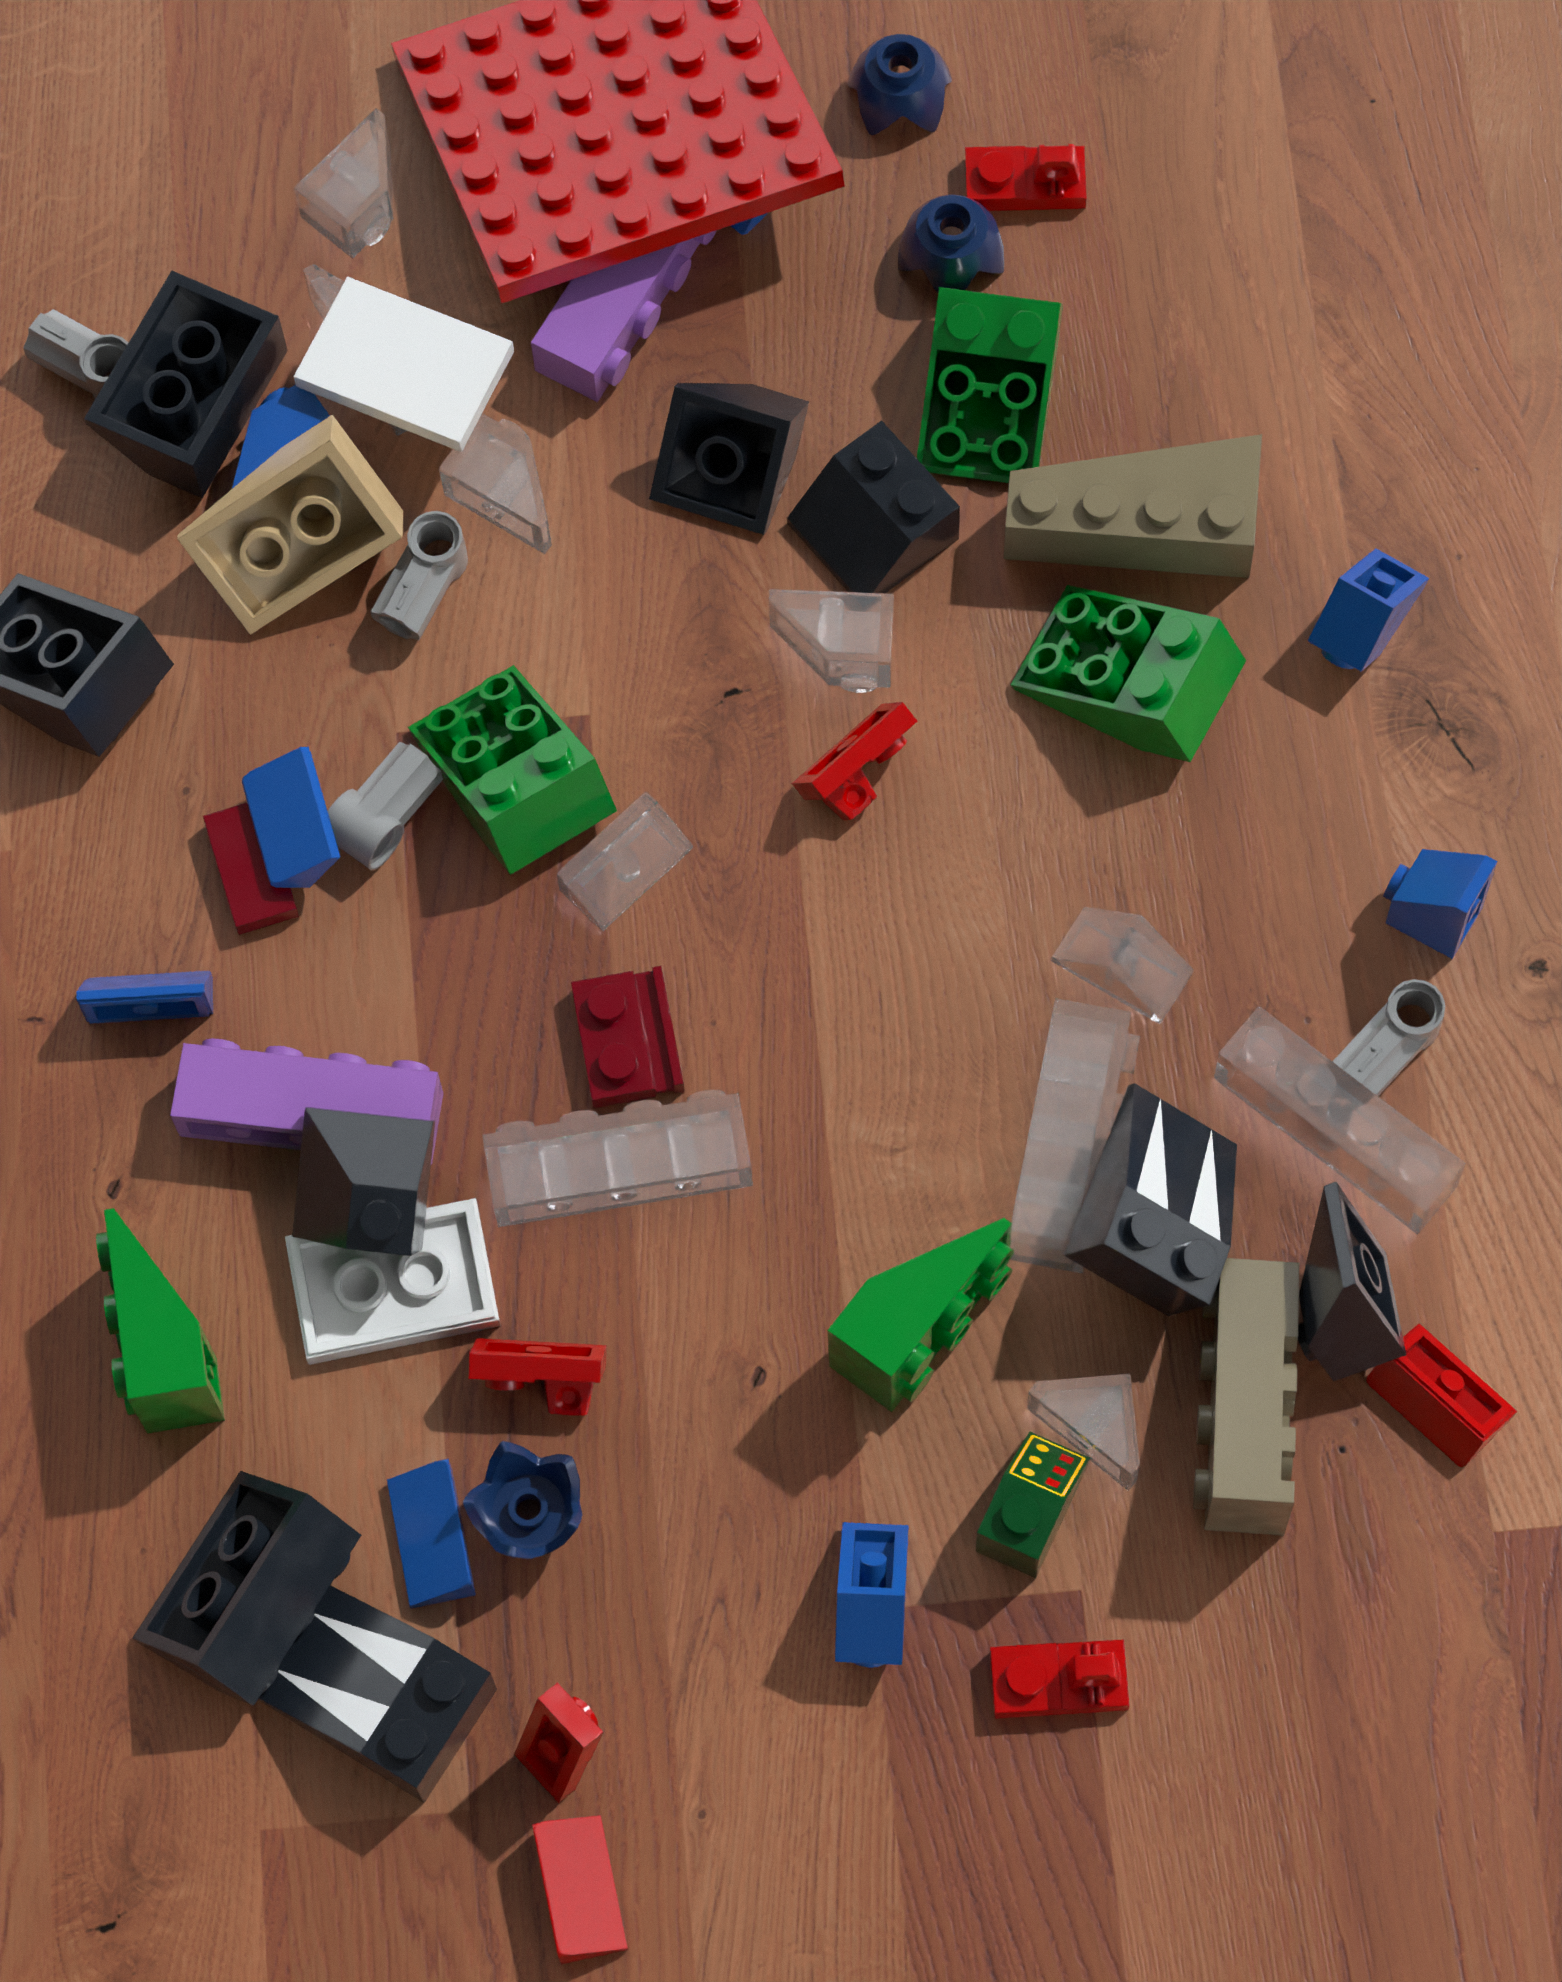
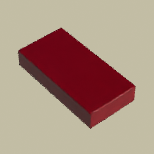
M248 803L204 815L203 819L238 934L241 935L299 917L291 888H276L269 882Z

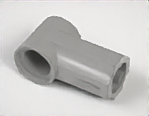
M52 309L48 313H40L28 328V337L23 349L28 359L92 393L94 399H96L108 377L104 376L113 370L128 342L122 337L113 334L100 335Z
M441 511L426 512L418 516L410 525L407 534L408 545L371 610V616L375 621L383 625L388 631L405 639H421L449 585L463 574L468 563L467 549L459 523L450 514ZM436 540H445L452 543V547L448 552L439 556H431L423 552L428 544Z
M399 742L358 791L354 789L347 790L329 808L328 815L337 846L371 871L382 866L399 845L404 834L405 823L443 780L441 770L412 744L406 745Z
M1412 979L1402 982L1393 989L1382 1009L1329 1065V1071L1351 1095L1371 1105L1421 1050L1434 1043L1439 1034L1445 1013L1443 995L1436 986L1424 980ZM1406 1005H1417L1425 1009L1431 1021L1425 1026L1411 1027L1401 1021L1397 1010Z

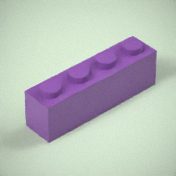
M716 231L572 279L531 341L535 371L598 402L609 384L616 386L622 380L630 363L631 349L639 337L646 339L653 332L661 314L660 304L669 290L676 292L681 288L690 271L691 256L700 243L707 245L714 237Z
M206 1039L202 1042V1045L183 1043L170 1114L181 1137L301 1150L305 1107L434 1120L432 1165L443 1089L438 1072L430 1071V1068L422 1063L398 1060L394 1061L391 1067L367 1064L366 1060L359 1056L347 1053H333L329 1055L328 1059L303 1057V1053L299 1050L285 1046H269L265 1052L240 1050V1046L236 1043L223 1039Z

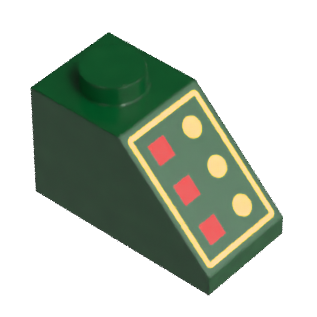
M1030 1431L1006 1469L977 1531L976 1552L1037 1578L1090 1462V1458Z

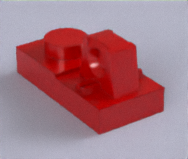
M1042 144L1038 147H965L966 197L979 202L988 211L1086 209L1085 146H1074V144H1068V146H1044Z
M903 702L881 704L791 784L804 800H822L842 820H852L877 798L861 767L867 762H873L874 760L878 764L883 763L900 751L907 743V739L903 734L918 722Z
M477 1338L469 1353L468 1379L485 1380V1387L504 1391L522 1389L524 1382H535L536 1379L545 1380L548 1413L585 1416L590 1409L594 1383L601 1382L606 1369L607 1345Z
M1124 1639L990 1647L995 1719L1129 1710Z
M557 1682L538 1697L514 1755L554 1799L560 1803L576 1790L584 1770L597 1748L603 1731L598 1726L597 1718L592 1709L582 1699L575 1696L571 1697Z

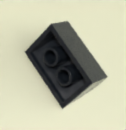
M171 270L84 418L86 425L148 475L203 498L248 421L252 410L256 407L288 351L279 316Z
M240 1471L132 1639L219 1692L254 1706L260 1695L275 1681L279 1665L296 1638L311 1624L315 1608L332 1581L346 1569L351 1551L362 1535L308 1493Z

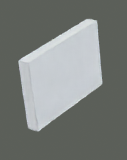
M347 276L294 375L296 387L462 452L514 353L513 341Z
M476 1198L426 1208L423 1248L412 1256L344 1249L292 1237V1235L285 1236L305 1355L309 1365L501 1326Z

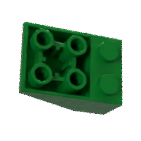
M939 287L917 451V460L929 473L1009 483L1010 471L1040 466L1063 311L1062 303Z
M1067 585L1013 679L1011 686L1014 690L1138 750L1191 762L1246 663V659L1220 618Z
M514 665L499 674L490 676L482 684L450 703L434 709L429 715L408 727L423 753L441 770L443 783L477 834L510 875L617 812L595 757Z
M115 1209L104 1210L107 1232L96 1234V1245L102 1272H108L112 1291H114V1294L104 1296V1310L110 1335L116 1334L120 1353H122V1357L113 1358L111 1362L117 1397L124 1398L128 1416L136 1414L147 1434L225 1421L217 1358L200 1323Z
M1002 1218L867 1279L827 1330L829 1367L891 1412L903 1397L910 1402L914 1401L923 1391L934 1373V1370L928 1365L942 1347L949 1351L955 1349L969 1331L973 1323V1319L968 1316L970 1311L982 1296L988 1301L994 1299L1008 1281L1012 1269L1007 1264L1014 1253V1250L1010 1248L1012 1223Z

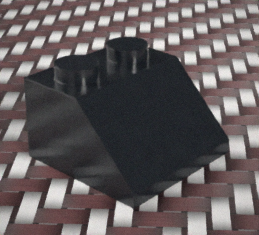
M881 420L833 455L788 515L787 524L859 605L865 609L959 539L960 506Z

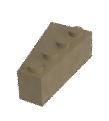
M1262 434L1010 471L1004 559L1249 578L1255 546Z
M1227 1258L1210 1305L1202 1307V1317L1214 1318L1213 1342H1201L1199 1380L1211 1381L1210 1405H1198L1196 1444L1208 1445L1207 1469H1195L1193 1509L1205 1510L1204 1530L1269 1535L1285 1534L1294 1505L1295 1481H1291L1293 1458L1295 1457L1296 1428L1289 1427L1290 1416L1293 1417L1297 1393L1296 1363H1292V1352H1296L1298 1340L1299 1263Z

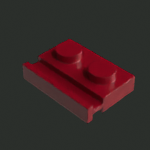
M662 966L652 967V971L636 974L633 971L571 982L593 1108L654 1098L658 1093L675 1091V1094L685 1092Z

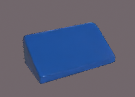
M299 747L250 771L242 778L244 793L270 884L276 888H310L340 858L309 747Z
M210 971L94 977L84 980L76 991L77 1002L89 1024L209 1017L213 1014V977Z
M449 1458L429 1463L387 1479L410 1608L475 1596L454 1475Z

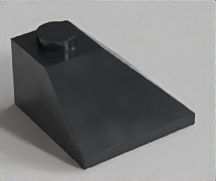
M677 383L674 386L649 499L764 535L769 528L796 459L809 401L754 384Z
M305 1107L292 1237L344 1249L412 1256L421 1251L423 1248L435 1121Z
M1337 1182L1325 1185L1323 1188L1299 1291L1303 1322L1298 1324V1341L1304 1355L1310 1362L1317 1359L1333 1382L1406 1355L1387 1254Z

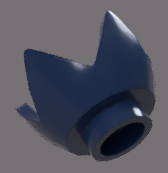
M895 34L885 36L873 42L860 54L850 73L847 85L857 90L860 114L870 135L881 132L902 116L927 131L935 132L944 109L945 86L952 82V77L948 66L939 52L929 43L912 35ZM896 66H905L910 69L903 73L891 71Z
M952 194L928 200L912 213L899 243L898 270H923L937 293L939 292V287L966 290L978 271L996 274L1003 273L1004 246L993 215L979 202L966 196ZM947 227H957L962 233L947 235L942 233V230Z
M506 1441L499 1443L490 1458L484 1482L470 1490L463 1500V1505L473 1526L490 1542L496 1552L511 1558L532 1559L553 1552L563 1546L576 1532L583 1516L580 1505V1478L572 1456L555 1454L540 1458L526 1448ZM525 1500L537 1501L541 1505L540 1513L530 1520L520 1518L516 1511L521 1502Z

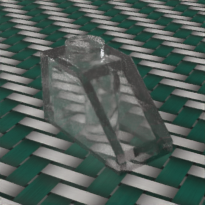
M377 108L294 187L301 218L352 259L366 245L372 246L378 243L387 233L393 220L391 143L385 114Z
M482 413L463 451L460 452L452 449L439 467L444 495L536 550L546 554L552 543L530 438L524 430L513 422L505 419L497 422Z
M769 589L770 627L828 685L841 686L844 690L855 693L871 692L877 687L891 688L894 594Z

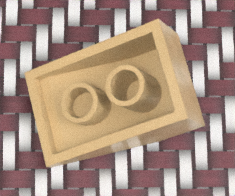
M331 415L280 448L180 532L177 539L251 635L402 538L403 510L335 417Z

